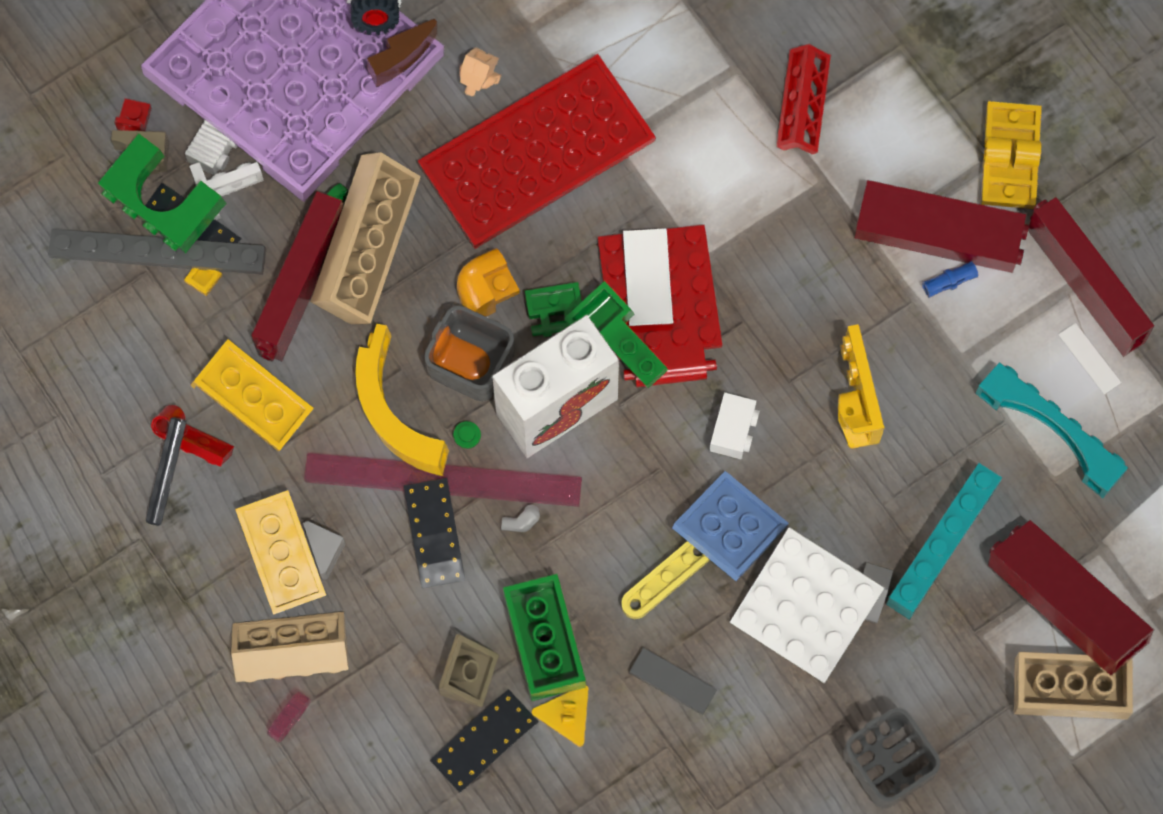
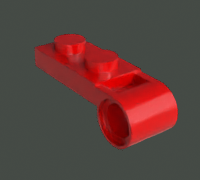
M176 405L166 406L151 422L154 434L165 440L170 419L176 417L185 420L183 410ZM186 424L181 450L194 454L209 464L221 467L232 456L234 446Z

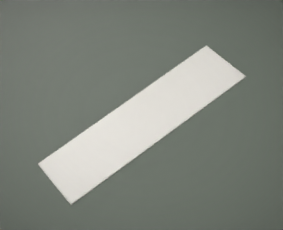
M1076 323L1058 334L1103 394H1106L1122 383Z

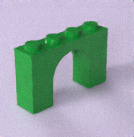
M138 133L98 182L99 186L103 189L101 195L112 204L116 201L124 206L122 211L133 220L139 217L145 222L142 226L154 236L159 233L165 237L163 242L176 252L179 248L186 254L227 203L221 195L200 181L177 208L166 212H157L147 208L142 200L144 182L165 156L158 147Z

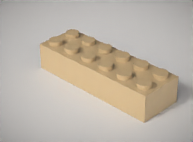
M381 152L361 155L311 303L351 325L371 323L421 176Z

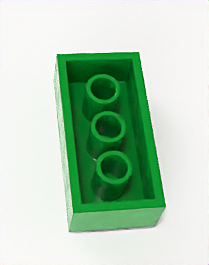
M558 574L503 587L504 598L531 702L586 688V679ZM542 636L550 638L548 642L539 641Z

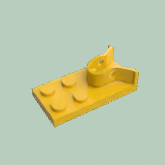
M859 324L848 326L846 336H843V344L840 346L843 360H848L850 370H847L849 385L855 388V391L841 393L838 396V422L843 430L847 445L851 449L879 444L884 431V424Z
M227 339L191 383L194 389L196 386L278 452L314 409L229 339Z
M288 490L235 509L273 615L326 596Z

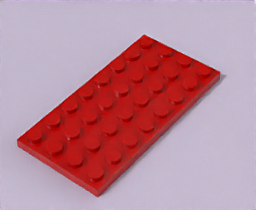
M596 54L419 159L418 165L474 249L655 142L656 136L600 55Z

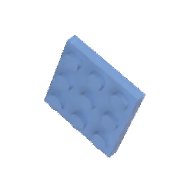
M724 471L674 523L672 529L737 581L787 528L789 523L729 473Z

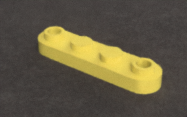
M687 541L623 596L621 605L623 613L631 619L644 617L708 563L710 559L704 554L702 556H695L693 551L696 548ZM634 601L639 602L641 605L637 610L630 607V604Z

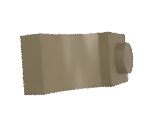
M112 130L111 141L115 150L125 151L138 133L158 147L165 156L151 174L167 172L169 140L166 132Z

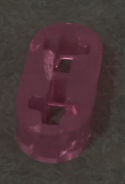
M298 691L272 723L267 735L280 743L306 711L311 699Z

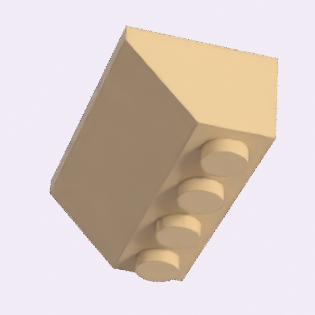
M344 612L234 623L232 626L231 655L236 682H254L260 679H282L288 676H310L315 673H338L348 670V648Z

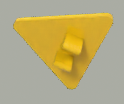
M586 686V688L568 692L533 708L532 715L578 747H582L585 738L589 688Z

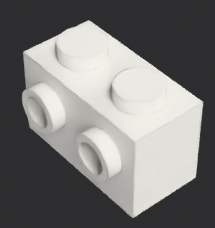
M724 392L710 444V452L737 459H742L744 451L749 452L753 436H749L748 433L750 426L756 427L760 411L755 410V400Z

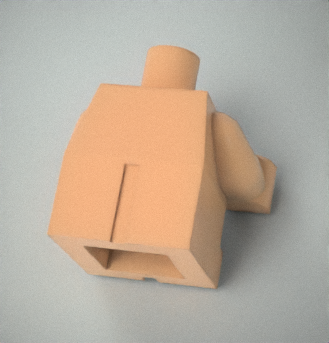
M476 47L466 54L464 62L461 63L459 68L460 83L466 85L465 94L474 96L476 90L487 89L493 84L497 85L499 83L501 75L494 72L499 58L489 53L486 54L485 51Z

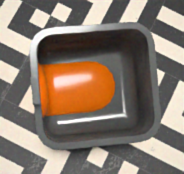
M454 306L447 311L442 322H438L432 333V340L425 353L427 373L434 381L476 401L483 402L489 400L494 395L493 375L509 366L514 357V334L511 329L466 307Z

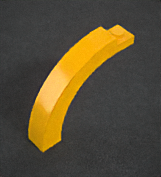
M376 324L374 333L371 332L369 335L368 348L359 347L356 360V385L363 410L377 436L396 456L415 468L443 476L449 453L445 441L429 438L413 431L392 413L386 403L383 391V369L392 336L387 325Z

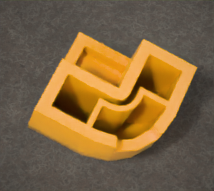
M497 248L472 259L462 268L457 278V293L462 306L485 317L496 312L497 304L520 294V290L507 267V262Z

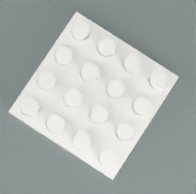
M789 527L730 623L825 683L885 587Z

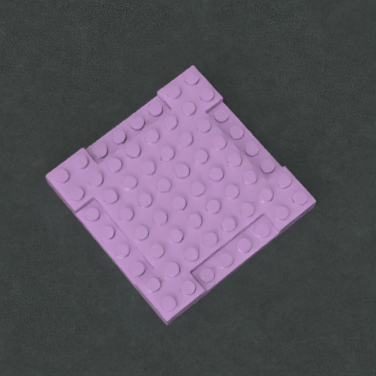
M206 0L141 66L145 77L182 106L186 104L263 165V170L304 202L339 166V160L389 107L406 90L410 91L444 56V45L434 39L423 55L406 71L391 81L376 87L367 70V58L387 50L388 38L418 26L400 11L398 25L395 24L396 28L394 30L389 28V33L387 34L380 31V35L376 36V32L367 35L366 30L361 33L358 28H354L351 22V3H347V0Z

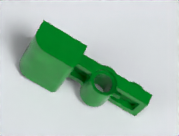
M605 281L564 318L572 325L587 315L609 347L647 388H650L668 371V368L627 326L626 322L635 314Z

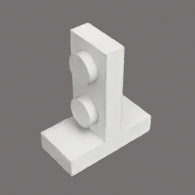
M200 162L189 166L196 186L202 181L221 196L264 181L258 162L253 164L244 163L237 167V170L229 173L221 172L215 174L210 180H206ZM218 213L214 219H220V214Z

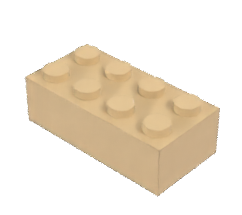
M1019 652L1015 658L1014 714L1127 720L1133 713V658L1112 676L1088 655Z

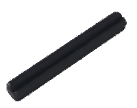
M173 417L169 422L146 516V522L151 525L160 526L163 521L186 428V421L180 418Z

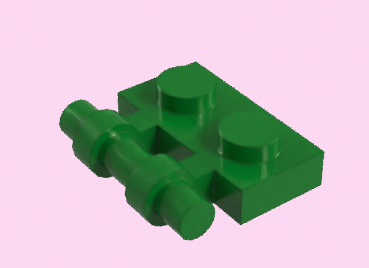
M578 282L525 291L529 320L536 318L541 320L540 325L531 326L532 337L543 335L544 338L551 337L553 333L562 332L571 326L566 320L550 323L549 316L564 314L566 317L582 302Z

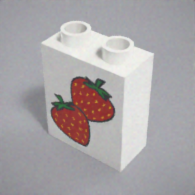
M587 315L493 375L496 415L526 458L537 453L618 400L619 359Z

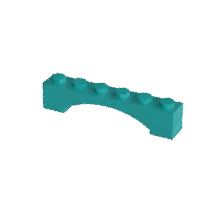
M999 362L979 384L975 394L996 411L1002 407L1025 413L1039 420L1060 436L1079 461L1084 473L1082 482L1102 499L1127 471L1128 467L1125 465V461L1118 454H1111L1103 447L1104 445L1101 440L1085 433L1078 421L1073 418L1068 419L1060 412L1061 409L1056 403L1051 400L1046 401L1039 395L1040 392L1034 385L1025 383L1018 378V373L1012 367L1004 366Z
M978 463L890 595L887 606L907 619H911L949 558L998 488L1002 480L1001 476Z

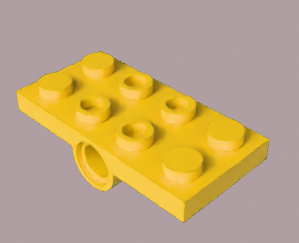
M988 101L981 205L1034 209L1036 206L1038 167L1041 157L1040 127L1042 106Z

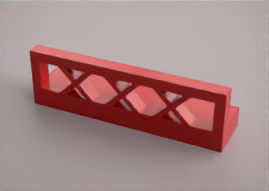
M810 44L790 49L777 148L785 151L798 147L810 154H816L819 148L831 55ZM815 57L821 60L819 71L814 64ZM813 80L817 87L816 95H814L811 89V82ZM808 105H811L814 112L812 120L807 112ZM806 129L810 135V144L803 141Z

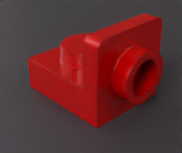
M124 99L120 117H116L114 122L117 130L145 131L152 109L151 104Z

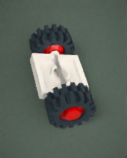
M347 0V3H351V22L354 28H358L361 33L366 30L367 35L376 32V36H378L380 31L387 34L389 33V28L394 30L396 28L395 24L398 25L401 0Z

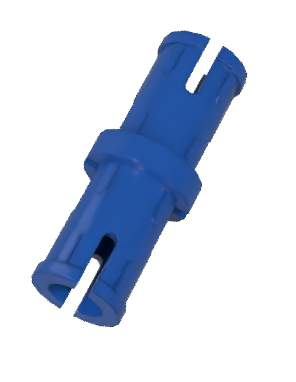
M970 261L958 268L944 270L943 274L923 281L922 286L928 298H931L948 289H957L958 285L977 278L979 275L975 264Z

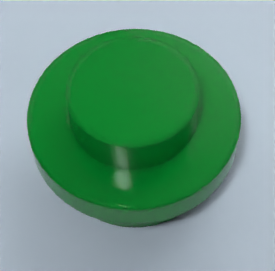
M462 422L454 430V441L461 448L471 449L480 442L481 431L473 422Z

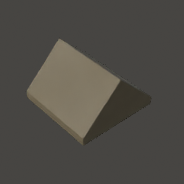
M456 634L439 685L440 695L473 706L482 707L499 654L460 634Z

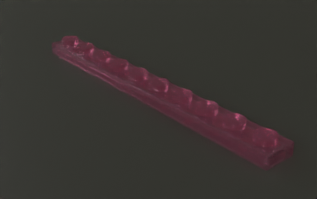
M307 454L304 479L307 483L404 491V485L447 478L450 495L580 507L582 477L445 465L443 476L415 468L403 461Z

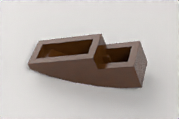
M435 18L388 38L387 50L367 58V70L376 87L391 81L406 71L429 48L437 36V21Z

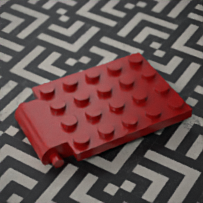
M705 225L667 229L673 323L629 326V320L626 322L627 326L668 368V371L652 386L707 380V371L717 370L716 359L705 360L704 350L722 348L723 345ZM623 234L599 236L598 247L603 282L605 281L628 305ZM631 369L623 370L624 381L635 380L636 388L646 387Z

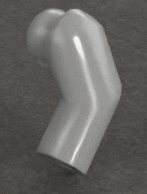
M531 504L527 505L517 518L502 517L501 530L514 532L529 531L540 518L539 508Z

